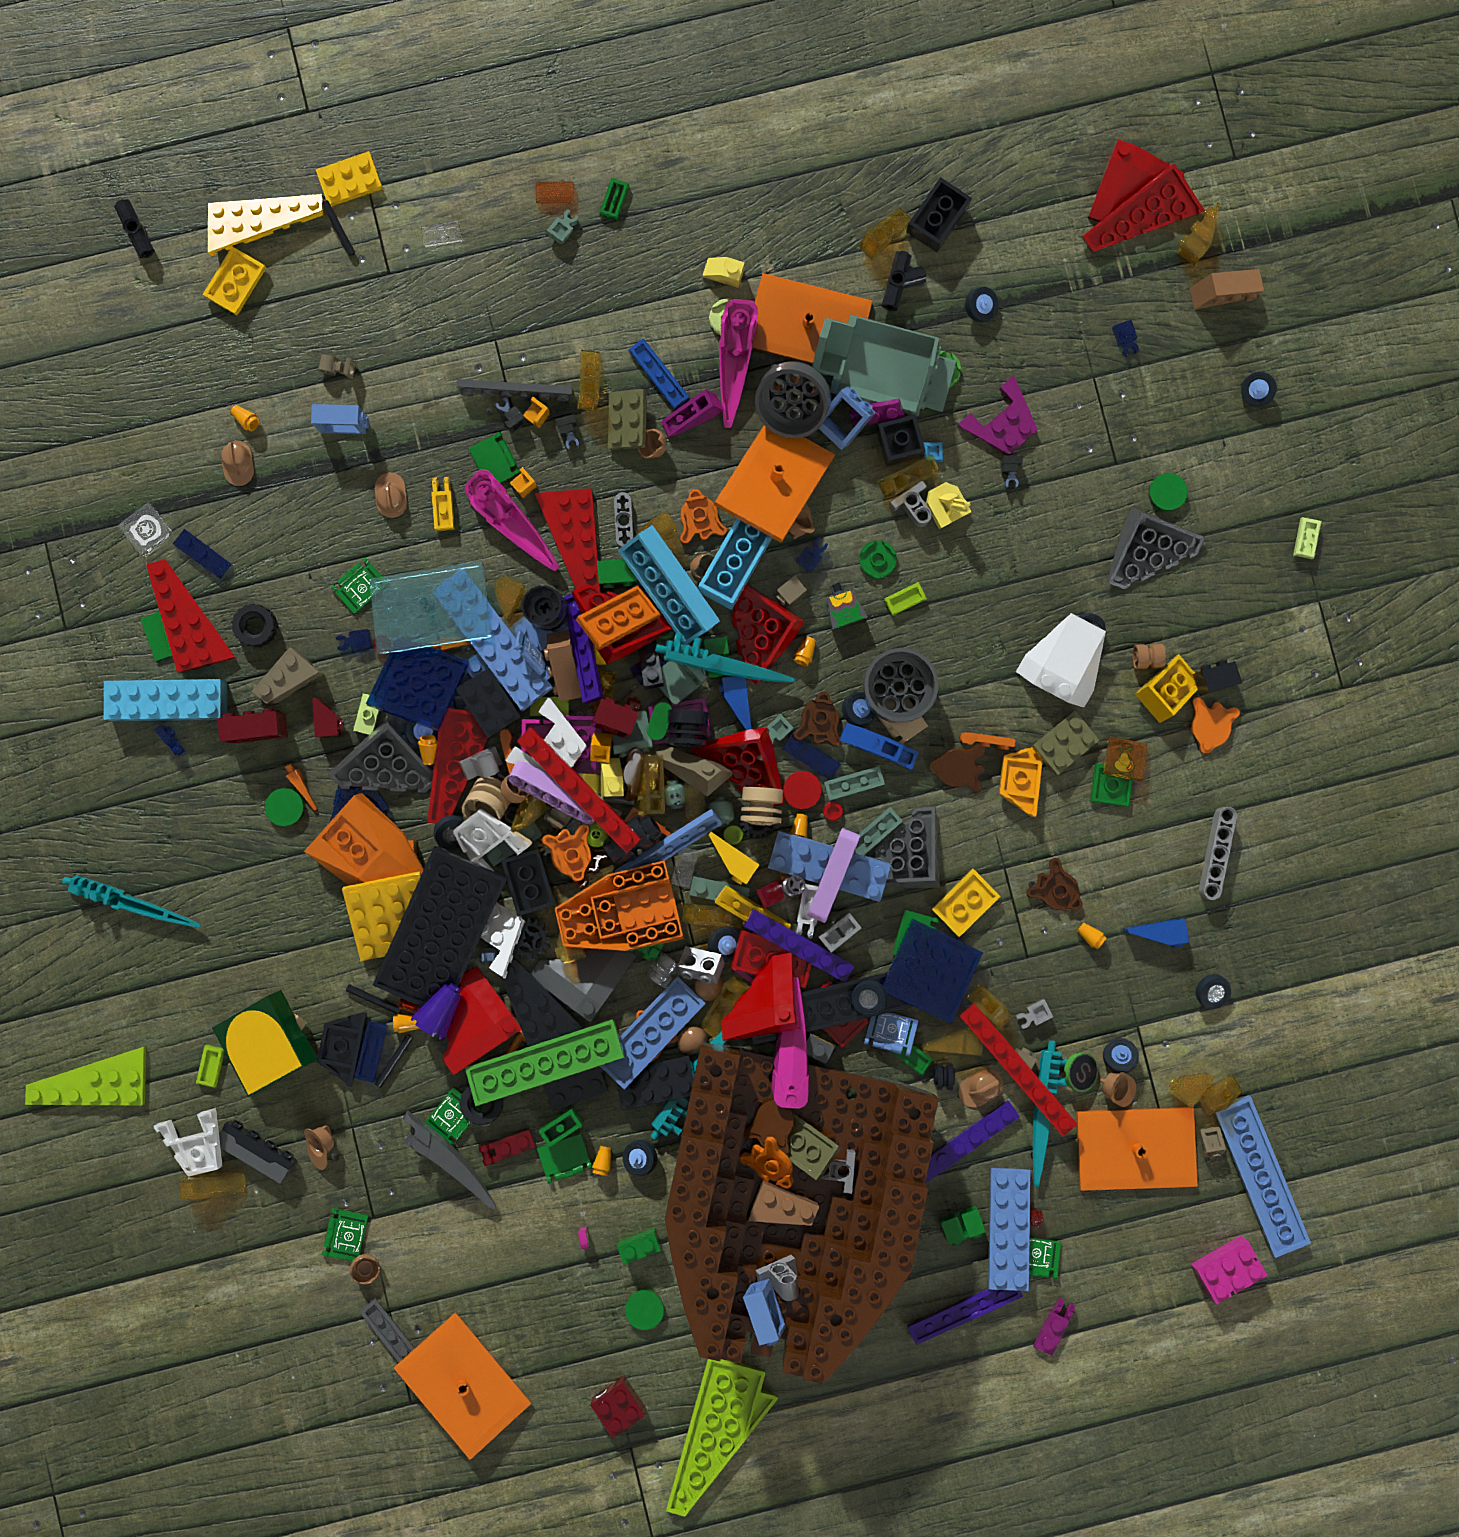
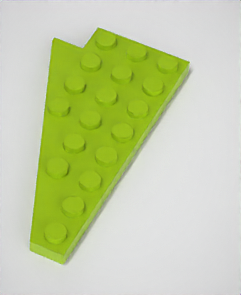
M707 1359L666 1512L685 1517L775 1404L778 1394L761 1390L766 1370L722 1359L721 1361Z

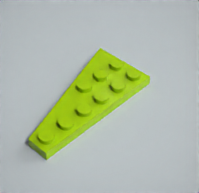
M146 1046L28 1084L25 1091V1105H145Z

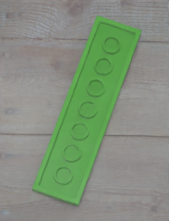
M612 1019L466 1067L465 1070L475 1106H480L626 1057L615 1020Z

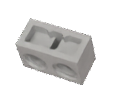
M847 912L818 935V937L827 949L833 952L859 931L861 927L852 915Z
M685 946L678 963V969L681 976L686 979L694 978L707 984H717L725 963L722 954Z

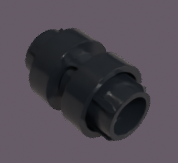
M647 814L642 818L637 815L627 822L641 838L628 853L611 837L604 841V848L614 863L619 864L622 861L628 863L638 857V849L642 848L644 851H647L656 845L655 840L661 837L662 832L651 815Z

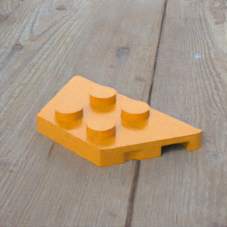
M1032 747L1003 756L999 795L1031 817H1036L1043 761Z

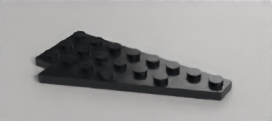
M516 958L509 962L506 970L508 972L505 979L503 977L501 979L528 1047L585 1029ZM599 1066L544 1084L543 1086L553 1112L608 1091V1086L602 1073L604 1070Z

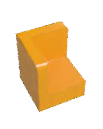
M532 397V404L523 416L539 429L550 415L548 407Z
M522 467L520 469L521 474L513 479L510 484L524 498L537 487V484Z
M594 732L591 742L590 761L609 763L612 750V734Z

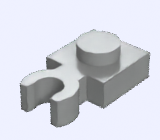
M1045 999L1026 1007L1028 1013L1016 1015V1019L1024 1017L1026 1020L1024 1024L1020 1025L1022 1029L1027 1028L1032 1021L1034 1025H1038L1053 1017Z

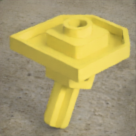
M945 482L928 492L926 505L930 509L931 515L939 529L971 512L969 508L971 506L970 502L964 499L959 488L955 485Z

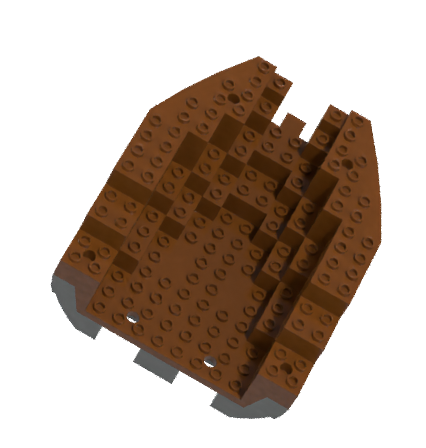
M703 1043L700 1047L665 1214L672 1263L684 1311L699 1357L715 1361H721L722 1359L741 1363L746 1331H748L750 1335V1353L771 1358L773 1345L767 1346L763 1344L759 1346L743 1296L749 1286L757 1282L755 1270L792 1255L796 1261L799 1297L792 1301H786L774 1290L786 1324L780 1339H785L782 1373L801 1376L803 1380L824 1384L860 1344L887 1309L911 1273L928 1193V1187L925 1183L934 1144L931 1140L939 1098L927 1090L874 1075H872V1078L838 1071L832 1066L808 1061L810 1083L808 1102L802 1108L791 1109L794 1114L841 1147L834 1159L846 1160L847 1149L855 1150L852 1194L844 1193V1181L824 1179L816 1181L792 1163L794 1182L790 1188L784 1189L818 1202L819 1209L812 1226L748 1221V1214L763 1179L758 1176L753 1168L742 1164L739 1158L744 1152L751 1153L755 1144L764 1148L758 1139H747L743 1133L746 1128L753 1124L758 1109L764 1103L774 1100L771 1088L772 1082L769 1081V1074L775 1068L773 1063L774 1057L759 1054L758 1050L739 1046ZM848 1089L856 1090L857 1095L854 1099L846 1097ZM841 1166L838 1169V1173L842 1176L849 1172L846 1166ZM769 1179V1181H768V1182H770V1183H772V1184H775V1185H776V1183H777V1181H772V1180H770V1179Z

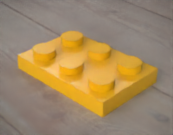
M370 151L316 169L325 198L329 201L331 207L383 189Z
M233 247L226 255L202 295L237 316L265 272L266 266Z
M971 869L932 908V911L960 937L1001 896L974 869Z

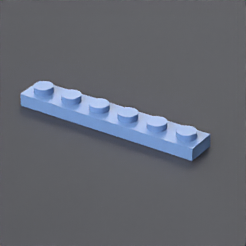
M710 809L657 843L651 849L644 851L632 861L616 869L615 873L667 860L723 823L720 817Z

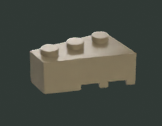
M289 647L252 692L266 704L273 706L293 694L296 690L305 687L311 681L325 674L297 650Z

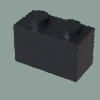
M1227 660L1215 663L1216 667L1211 668V665L1200 667V672L1193 674L1199 695L1202 696L1241 684L1242 680L1236 661L1230 663Z

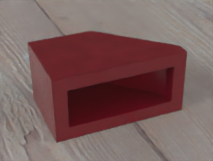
M312 698L314 736L317 738L342 737L345 725L341 717L322 700Z
M775 880L756 889L764 908L785 898L781 889L782 882L778 883Z

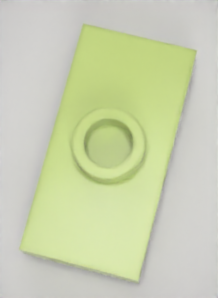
M1304 517L1300 518L1293 556L1314 559L1321 521Z
M363 693L353 731L370 735L375 730L383 698Z

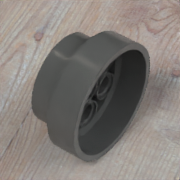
M784 362L772 367L762 378L755 395V407L762 423L772 432L787 438H801L814 433L823 424L831 403L830 389L824 377L813 367L800 362ZM776 381H781L783 385L778 384ZM809 383H814L816 387H812ZM793 391H798L800 395L794 394ZM777 399L783 400V403L778 402ZM809 401H814L816 404L813 405ZM796 408L800 412H795L793 409Z
M908 648L890 649L877 656L869 665L863 679V694L867 705L878 717L892 723H908L920 718L932 707L938 694V676L932 663L921 653ZM889 667L892 670V676H885L883 668ZM902 667H910L911 675H904ZM914 682L921 683V691L914 690ZM900 683L903 686V692H896L893 688L894 684ZM877 684L882 685L884 693H876L874 686ZM905 699H911L914 702L912 709L905 706ZM887 700H892L895 703L893 710L886 708L885 702Z

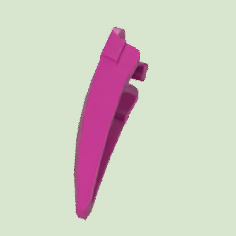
M733 299L728 301L721 316V338L719 340L721 403L724 409L722 411L723 422L726 428H731L745 383L753 339L756 335L758 307L751 300Z
M478 470L465 484L464 488L465 494L468 496L473 508L485 517L489 524L549 569L556 571L560 566L549 547L525 513L506 492L505 487L488 470Z
M795 977L800 1029L778 1033L773 1062L775 1068L773 1069L771 1088L775 1103L782 1108L804 1107L808 1102L810 1090L806 1024L798 977Z

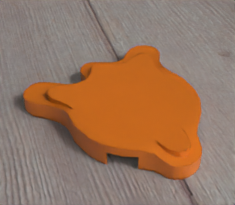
M691 490L680 512L681 521L684 526L680 542L687 545L696 534L700 536L702 541L708 540L712 535L725 536L727 528L719 521L718 510L714 506V502L706 498L700 490Z
M1197 697L1192 700L1195 716L1192 721L1191 732L1197 740L1199 750L1207 754L1215 747L1222 745L1229 738L1232 722L1240 715V711L1236 707L1225 709L1219 702L1213 703L1212 707L1208 708L1203 699Z
M586 824L580 825L574 835H570L567 829H563L557 836L548 834L542 838V843L551 852L555 868L575 882L581 881L584 878V872L589 861H591V851L587 844L589 826Z
M774 1137L766 1138L764 1148L755 1144L751 1153L744 1152L739 1158L742 1164L753 1168L758 1176L766 1182L769 1179L777 1181L776 1185H780L783 1188H790L794 1182L792 1162L778 1148Z

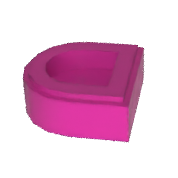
M581 1227L578 1232L581 1249L590 1248L587 1227Z

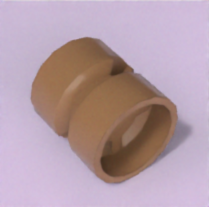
M1144 644L1134 645L1132 654L1134 668L1136 670L1147 669L1149 666L1152 669L1164 668L1166 662L1164 645L1151 644L1149 647Z

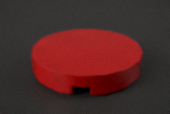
M795 772L784 783V798L794 808L808 809L820 799L821 784L817 777L810 772Z

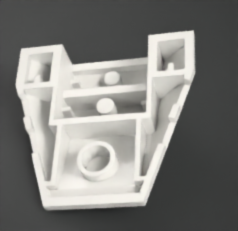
M1071 613L1031 651L1025 654L1016 672L1032 684L1060 699L1080 707H1085L1094 691L1106 631Z

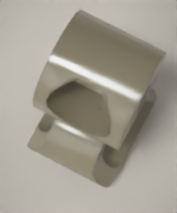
M321 355L318 371L332 376H336V373L339 372L348 379L353 380L357 363L351 358H346L345 364H343L336 357Z

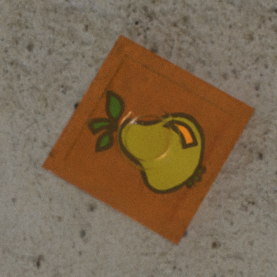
M1110 736L1107 743L1103 774L1141 782L1143 780L1148 744Z

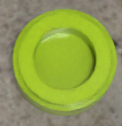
M729 826L724 831V839L731 845L738 844L743 838V832L738 826Z

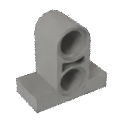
M923 481L891 501L889 505L893 512L903 507L909 518L918 527L926 526L931 519V511L919 495L927 487ZM912 497L915 499L916 504L909 505L906 499ZM924 513L927 520H919L917 514Z
M492 746L460 761L459 764L466 780H470L476 776L486 778L495 775L500 771L498 766L502 764L496 747Z
M847 1149L846 1160L833 1159L828 1172L824 1173L821 1179L844 1181V1193L852 1194L855 1150ZM839 1167H848V1174L840 1175L838 1173Z
M792 1255L755 1270L757 1282L770 1279L773 1289L783 1300L792 1301L799 1297L796 1261Z

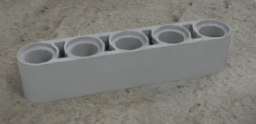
M1220 807L1214 813L1199 885V894L1206 900H1216L1222 893L1237 819V813L1232 807ZM1224 811H1227L1229 814V818L1226 821L1222 818ZM1221 829L1225 832V837L1222 840L1218 836V832ZM1217 848L1221 851L1219 858H1216L1214 855ZM1213 867L1217 869L1215 877H1212L1210 874ZM1209 886L1213 888L1211 896L1207 895V888Z

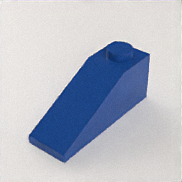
M722 678V683H719L720 695L724 694L725 701L745 730L752 729L746 678Z
M1181 918L1123 928L1126 933L1162 944L1172 945V948L1183 947V943L1189 942L1186 921Z

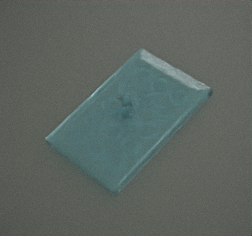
M482 561L369 579L376 650L378 654L492 637L484 564Z

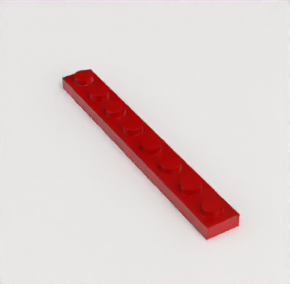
M530 727L517 740L626 853L641 840L637 833L533 727Z
M975 1003L959 1015L1062 1137L1078 1125Z

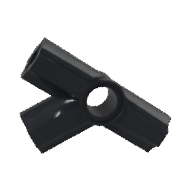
M896 251L881 304V307L885 310L897 311L904 288L926 283V273L923 266L909 269L912 255L908 252ZM892 279H899L901 283L896 284Z

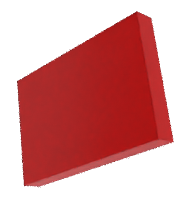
M828 979L820 988L834 984ZM864 1018L822 1029L843 1048L870 1021Z

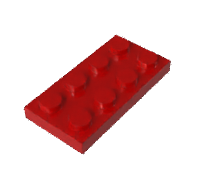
M741 930L731 968L758 975L769 964L768 961L772 956L791 952L758 934ZM792 953L795 977H798L800 987L806 988L812 964Z

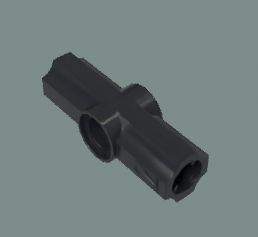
M122 199L116 202L114 208L140 258L152 256L155 250L130 200Z

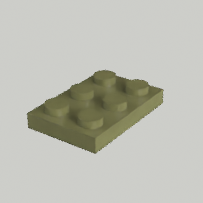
M645 389L609 392L608 449L621 450L646 447L647 391Z
M1073 711L1031 747L1051 772L1057 776L1095 745L1099 739L1079 714Z
M793 1113L795 1125L788 1139L790 1152L787 1156L792 1163L816 1181H820L841 1147Z

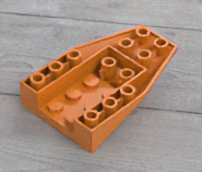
M363 793L354 795L304 851L349 886L419 871L422 875L424 870L404 832Z
M665 860L606 875L555 908L563 947L629 951L684 939Z

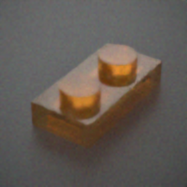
M536 182V203H574V182Z

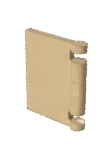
M905 699V706L912 709L914 707L910 699ZM887 700L885 706L887 709L893 710L895 703L892 700ZM922 716L908 723H892L878 717L893 740L901 736L902 740L899 743L902 744L928 727Z

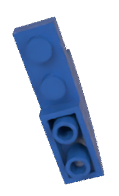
M849 723L845 724L839 739L843 743L909 770L913 769L919 753L904 746L902 743Z

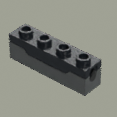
M237 1120L226 1122L219 1133L220 1148L279 1184L286 1180L297 1162V1159L294 1158L291 1152L280 1150L277 1148L276 1143L270 1140L265 1141L260 1138L261 1135L258 1132L247 1130Z

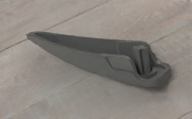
M407 1111L403 1120L413 1126L403 1143L436 1163L469 1189L485 1205L494 1210L496 1207L495 1202L483 1182L460 1153L437 1131Z

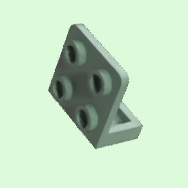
M669 661L661 667L664 686L658 688L673 705H677L707 679L706 673L702 669Z
M638 711L639 714L632 733L627 739L612 734L615 755H619L620 758L627 757L628 751L633 747H637L645 753L650 752V748H654L652 739L647 734L649 722L645 711Z

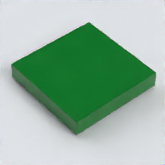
M1095 764L1090 802L1129 807L1134 770L1120 775L1113 766Z

